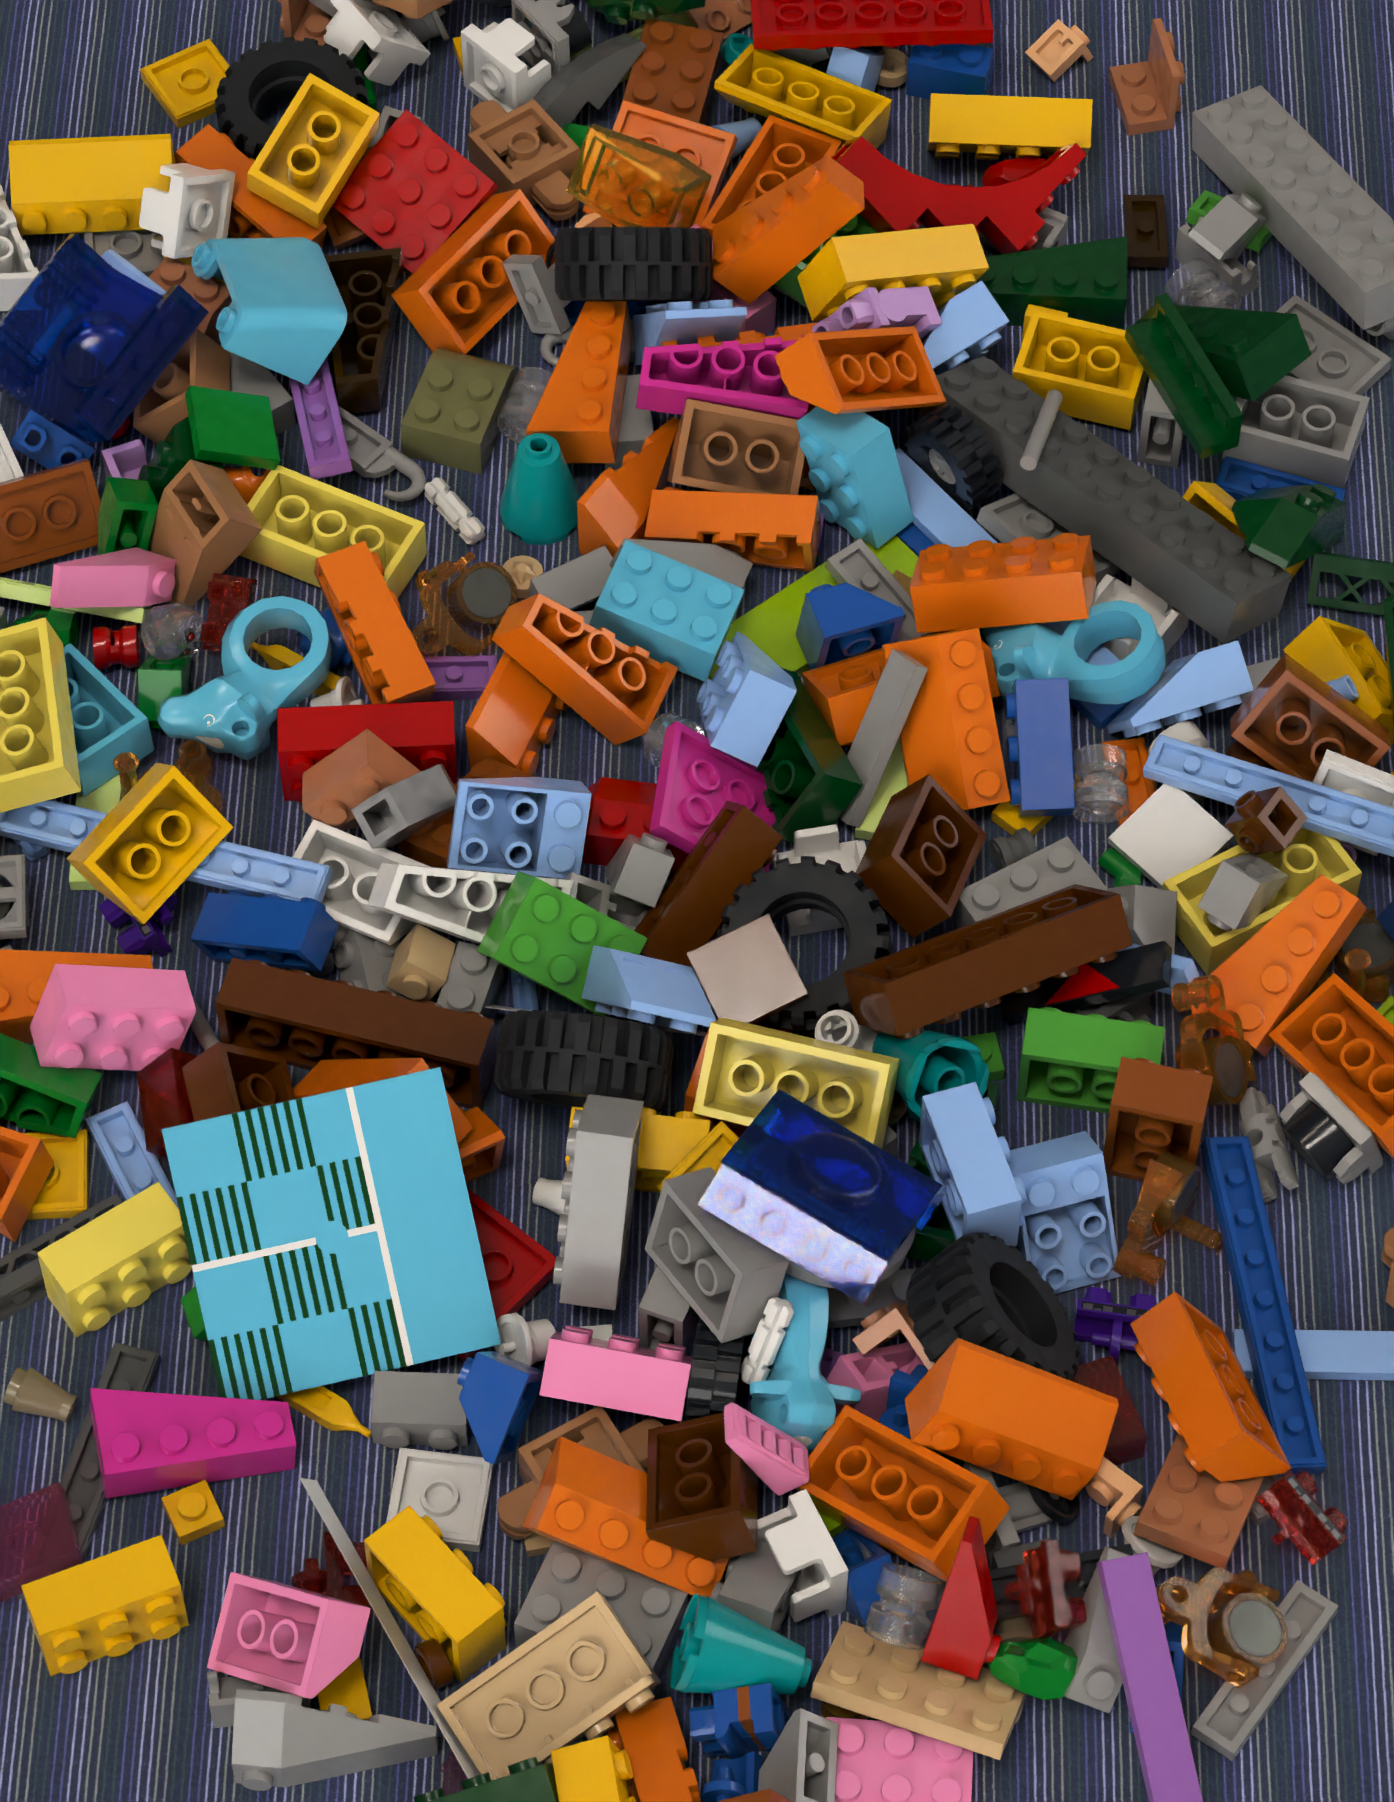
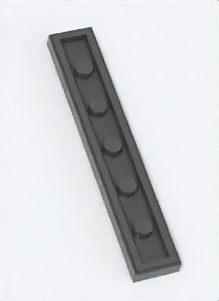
M115 1342L97 1388L149 1392L161 1362L159 1353ZM90 1407L17 1591L19 1599L25 1600L21 1585L84 1563L108 1498L105 1499Z

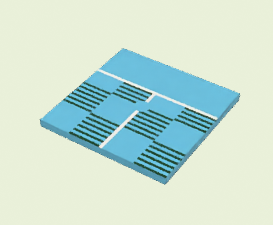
M441 1067L161 1129L220 1397L262 1400L371 1375L375 1371H388L501 1345Z

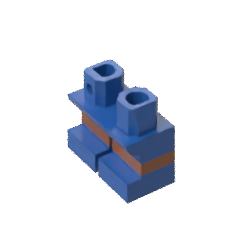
M771 1683L713 1691L714 1705L689 1709L690 1733L695 1742L701 1741L703 1752L707 1758L728 1755L730 1759H735L751 1751L765 1749L770 1753L790 1719L792 1712Z

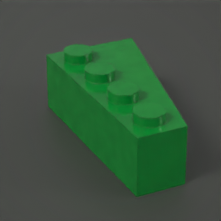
M0 1033V1119L14 1121L18 1128L76 1138L92 1108L103 1074L92 1069L40 1067L34 1046Z

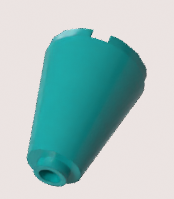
M534 433L520 441L500 499L499 514L504 529L509 533L511 530L521 537L522 542L530 545H549L561 542L569 536V531L576 525L578 527L577 501L581 495L559 443L555 438L544 433Z
M922 1029L923 1032L907 1039H897L894 1035L885 1032L878 1033L872 1047L873 1053L901 1059L895 1089L918 1119L921 1120L922 1096L973 1082H976L982 1097L986 1092L989 1077L988 1065L983 1062L981 1050L978 1046L969 1040Z
M694 1594L679 1629L684 1631L680 1647L675 1646L670 1670L671 1688L681 1693H713V1691L771 1683L779 1695H793L797 1687L805 1688L811 1672L812 1659L805 1657L804 1646L707 1595Z

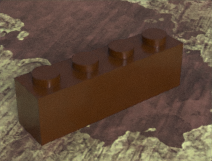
M727 800L661 892L655 908L651 907L634 930L648 938L640 955L692 967L686 953L707 944L709 940L717 937V930L722 929L723 925L721 919L725 905H732L735 900L732 893L740 883L745 886L750 884L753 880L751 874L761 867H766L774 859L778 850L776 846L783 836L746 806Z

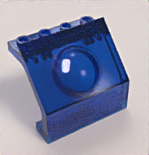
M69 234L0 321V392L29 409L32 408L86 442L110 441L209 312L179 284L172 285L167 293L162 296L117 271L77 234Z
M779 1089L720 1161L722 1164L697 1206L865 1305L899 1247L914 1227L922 1231L925 1229L947 1190L942 1184Z

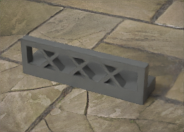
M117 1193L0 1258V1322L47 1296L37 1252L123 1203ZM26 1260L31 1261L16 1270L17 1265Z

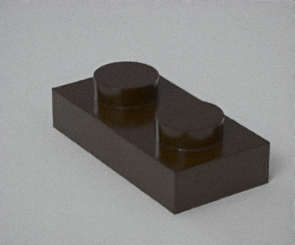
M1124 195L1122 208L1124 236H1128L1127 267H1167L1169 255L1164 195Z

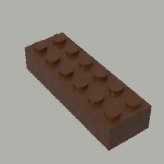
M1074 884L845 971L843 976L853 1014L858 1025L874 1029L876 1033L885 1032L894 1035L897 1039H907L923 1032L922 1027L934 1022L944 1024L956 1021L962 1017V1011L972 1007L980 1009L997 1005L1001 1002V996L1013 991L1014 993L1033 991L1040 987L1039 981L1050 977L1064 978L1079 972L1078 966L1088 962L1103 963L1113 960L1118 956L1117 951L1132 946V941L1119 893Z
M233 957L215 1001L221 1043L285 1056L286 1063L290 1066L312 1070L320 1060L423 1058L430 1069L441 1067L445 1090L457 1106L468 1109L477 1106L481 1111L493 1080L496 1060L494 1020L486 1018L478 1012H459L443 1008L432 1001L417 1002L401 998L395 993L386 990L375 992L356 987L344 980L329 981L313 977L302 970L287 971L271 967L260 960L250 959L245 961Z

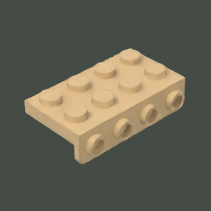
M597 1591L436 1706L481 1774L489 1772L493 1781L510 1775L508 1766L533 1757L537 1758L539 1765L552 1763L551 1750L573 1745L585 1736L588 1740L599 1738L614 1726L610 1718L621 1710L627 1708L630 1713H633L650 1702L655 1697L651 1689L660 1684L661 1681L603 1594Z
M845 1621L842 1622L813 1682L810 1697L997 1760L1001 1759L1013 1727L1019 1721L1022 1714L1026 1693L1001 1682L987 1668L981 1667L978 1679L975 1680L921 1661L924 1647Z

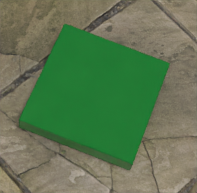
M189 386L185 399L195 459L276 470L280 462L269 397Z

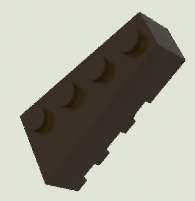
M401 247L324 256L348 314L344 331L332 348L331 353L338 406L350 414L381 410L399 305L391 295L404 282Z

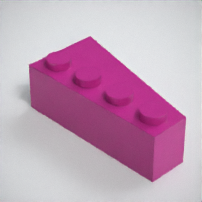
M781 337L764 338V342L739 344L738 340L722 341L720 346L701 347L699 343L644 347L636 409L682 415L686 399H692L799 420L807 414L808 402L789 394L787 386L781 379L780 369L774 357L797 340L782 341Z
M90 1388V1414L105 1499L190 1486L205 1479L209 1483L293 1470L295 1468L297 1445L288 1402Z

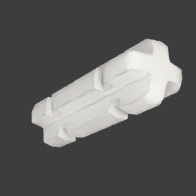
M439 477L434 478L431 482H427L424 486L425 497L432 505L438 506L436 510L455 531H461L459 536L469 545H474L478 541L483 540L485 537V526L477 517H471L472 511L455 492L449 491L450 487Z
M772 1297L768 1300L763 1312L766 1317L760 1320L748 1349L750 1355L744 1358L740 1368L741 1380L750 1384L757 1381H766L770 1372L768 1366L773 1364L786 1333L783 1329L789 1326L794 1314L790 1301L778 1297Z

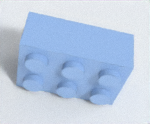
M976 1082L922 1096L919 1144L955 1239L957 1240L965 1234L988 1233L989 1236H997L1003 1239L1007 1246H1017L1019 1227L1024 1225L1021 1204L1027 1202L1026 1191L1019 1175L1013 1176L1008 1164L1011 1163V1154L1005 1137H997L993 1125L996 1123V1117L989 1097L982 1098Z

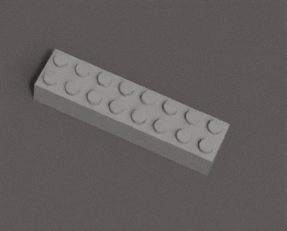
M1261 85L1192 112V150L1234 194L1240 197L1242 193H1245L1262 206L1259 212L1267 218L1263 225L1363 330L1394 318V220Z

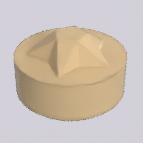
M889 48L878 51L877 53L885 55L877 84L884 87H897L907 81L909 57L898 49Z
M520 555L512 557L504 563L501 574L510 585L511 596L528 598L530 579L543 574L542 565L538 560L530 556Z

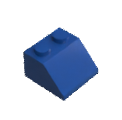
M849 583L835 586L823 584L806 593L795 635L809 669L812 670L880 649L883 644L897 642L905 614L901 607Z
M496 1351L476 1352L474 1359L468 1357L457 1381L458 1385L463 1386L459 1400L482 1456L486 1462L493 1465L512 1460L540 1390L543 1377L542 1370Z

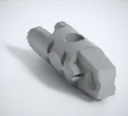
M1249 1087L1237 1095L1242 1118L1239 1121L1241 1135L1249 1137L1264 1203H1268L1276 1199L1278 1194L1272 1174L1273 1171H1277L1281 1184L1288 1190L1298 1187L1299 1181L1276 1107L1269 1104L1266 1094L1257 1091L1253 1087Z

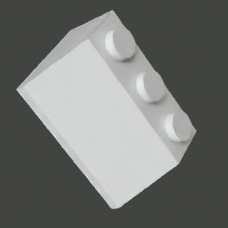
M313 819L293 857L331 867L333 875L322 901V904L326 907L325 911L339 925L388 945H392L408 934L417 923L368 906L367 904L381 863L430 866L386 848L372 849L368 841Z

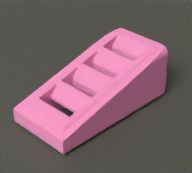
M733 1402L724 1406L726 1444L775 1494L780 1496L809 1481L808 1449L803 1444Z

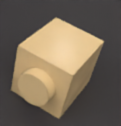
M417 923L396 947L386 986L414 1001H430L447 980L456 943Z

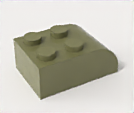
M436 348L426 364L401 423L403 454L407 457L482 475L520 385L521 373L519 367Z

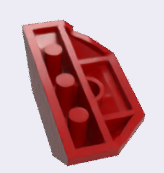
M601 777L588 788L592 795L582 863L607 866L628 834L641 838L643 833H649L657 784ZM668 843L666 848L671 850L675 858L669 874L674 875L689 854Z

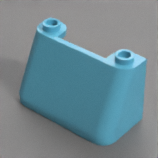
M304 237L209 239L205 243L199 244L193 253L191 262L195 275L203 280L215 277L224 281L232 299L229 307L222 309L216 322V328L219 330V339L223 349L308 385L343 333L348 315L320 246L316 242Z

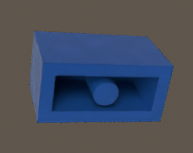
M966 44L913 45L907 67L906 95L930 99L931 93L987 95L992 81L994 49Z

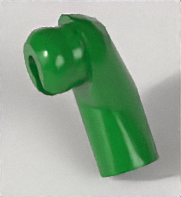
M1109 848L1102 854L1098 865L1115 878L1114 887L1142 885V872L1116 850Z

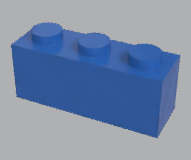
M1068 678L1015 680L1012 693H1005L1006 719H1013L1014 736H1007L1008 762H1016V779L1009 780L1010 805L1018 806V817L1071 816L1075 809Z
M234 890L229 891L228 894L209 892L190 940L213 961L231 962L232 957L245 961L256 959L271 967L321 972L339 924L325 911L326 907L324 904L312 898L303 897L300 901L285 900L274 894H265L263 898L248 896L245 893Z

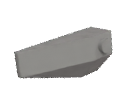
M236 1689L231 1764L235 1783H240L245 1788L251 1790L266 1791L271 1789V1786L285 1788L438 1755L439 1740L437 1726L383 1714L372 1715L366 1721L358 1719L354 1714L347 1712V1707L331 1703L328 1710L321 1711L301 1706L302 1697L279 1692Z

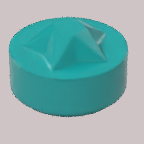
M730 34L722 45L723 58L731 65L750 44H753V40L744 34Z

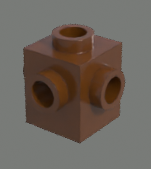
M1279 786L1258 792L1251 790L1243 794L1235 802V812L1225 823V826L1236 837L1238 845L1245 851L1255 855L1269 852L1276 854L1284 850L1292 842L1294 836L1308 818L1283 788Z

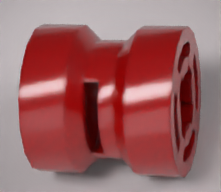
M124 625L120 630H110L107 626L93 627L94 664L98 670L110 669L112 665L122 664L125 668L140 667L137 625Z

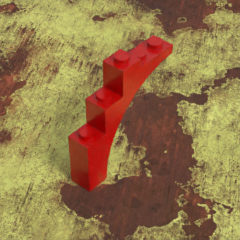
M862 136L846 141L831 158L864 182L865 209L860 214L878 233L917 229L921 223L926 228L974 224L977 234L981 231L1001 254L1027 251L1037 242L1039 236L1036 233L1045 224L1038 213L1043 211L1053 201L1054 196L1051 193L1059 184L1062 186L1066 185L1079 173L1080 168L1077 165L1087 154L1077 143L1059 148L1038 168L1012 182L997 186L971 188L941 184L912 174L884 157Z

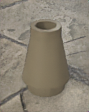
M17 1367L7 1386L3 1402L12 1405V1411L54 1418L67 1423L76 1406L78 1396L67 1392L32 1367L29 1370Z

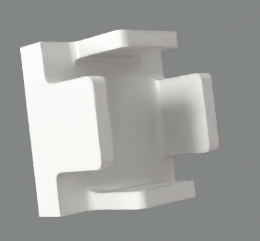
M330 0L338 11L325 28L327 32L324 35V41L337 48L339 55L344 53L351 59L355 57L366 42L370 47L368 54L373 59L364 72L368 80L391 86L409 63L422 66L431 54L391 8L377 6L370 0Z
M511 18L505 19L500 24L493 22L483 30L472 23L461 31L464 86L483 101L494 100L498 102L507 113L531 101L539 90L552 78L551 64L544 59L530 70H527V65L517 57L535 45V36Z
M188 163L161 165L160 174L171 177L169 192L148 187L143 189L139 226L163 235L152 237L151 246L162 249L161 255L177 259L192 257L197 246L209 239L227 238L236 172L225 169L208 170Z
M1106 574L1095 588L1091 607L1102 602L1121 600L1135 603L1148 612L1154 621L1158 634L1164 641L1165 656L1188 627V617L1173 609L1170 604L1133 577L1131 586ZM1128 637L1115 638L1102 644L1119 660H1123L1135 650L1139 640Z
M837 825L797 830L794 832L793 850L776 853L772 860L773 869L777 868L775 864L777 860L788 858L789 863L794 864L801 863V856L815 857L816 863L825 865V862L829 859L840 863L842 870L846 873L850 871L856 872L866 851L865 841L855 840L839 843ZM801 909L784 915L789 937L843 928L833 915L821 910Z
M804 1489L788 1496V1506L757 1520V1540L768 1544L782 1573L789 1575L803 1569L799 1592L792 1594L790 1597L789 1610L794 1622L801 1621L824 1610L828 1618L846 1611L849 1570L810 1495Z

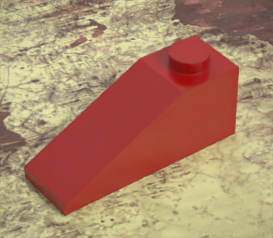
M969 1516L927 1637L921 1661L977 1680L983 1662L990 1663L995 1658L1002 1636L993 1634L998 1611L979 1518Z

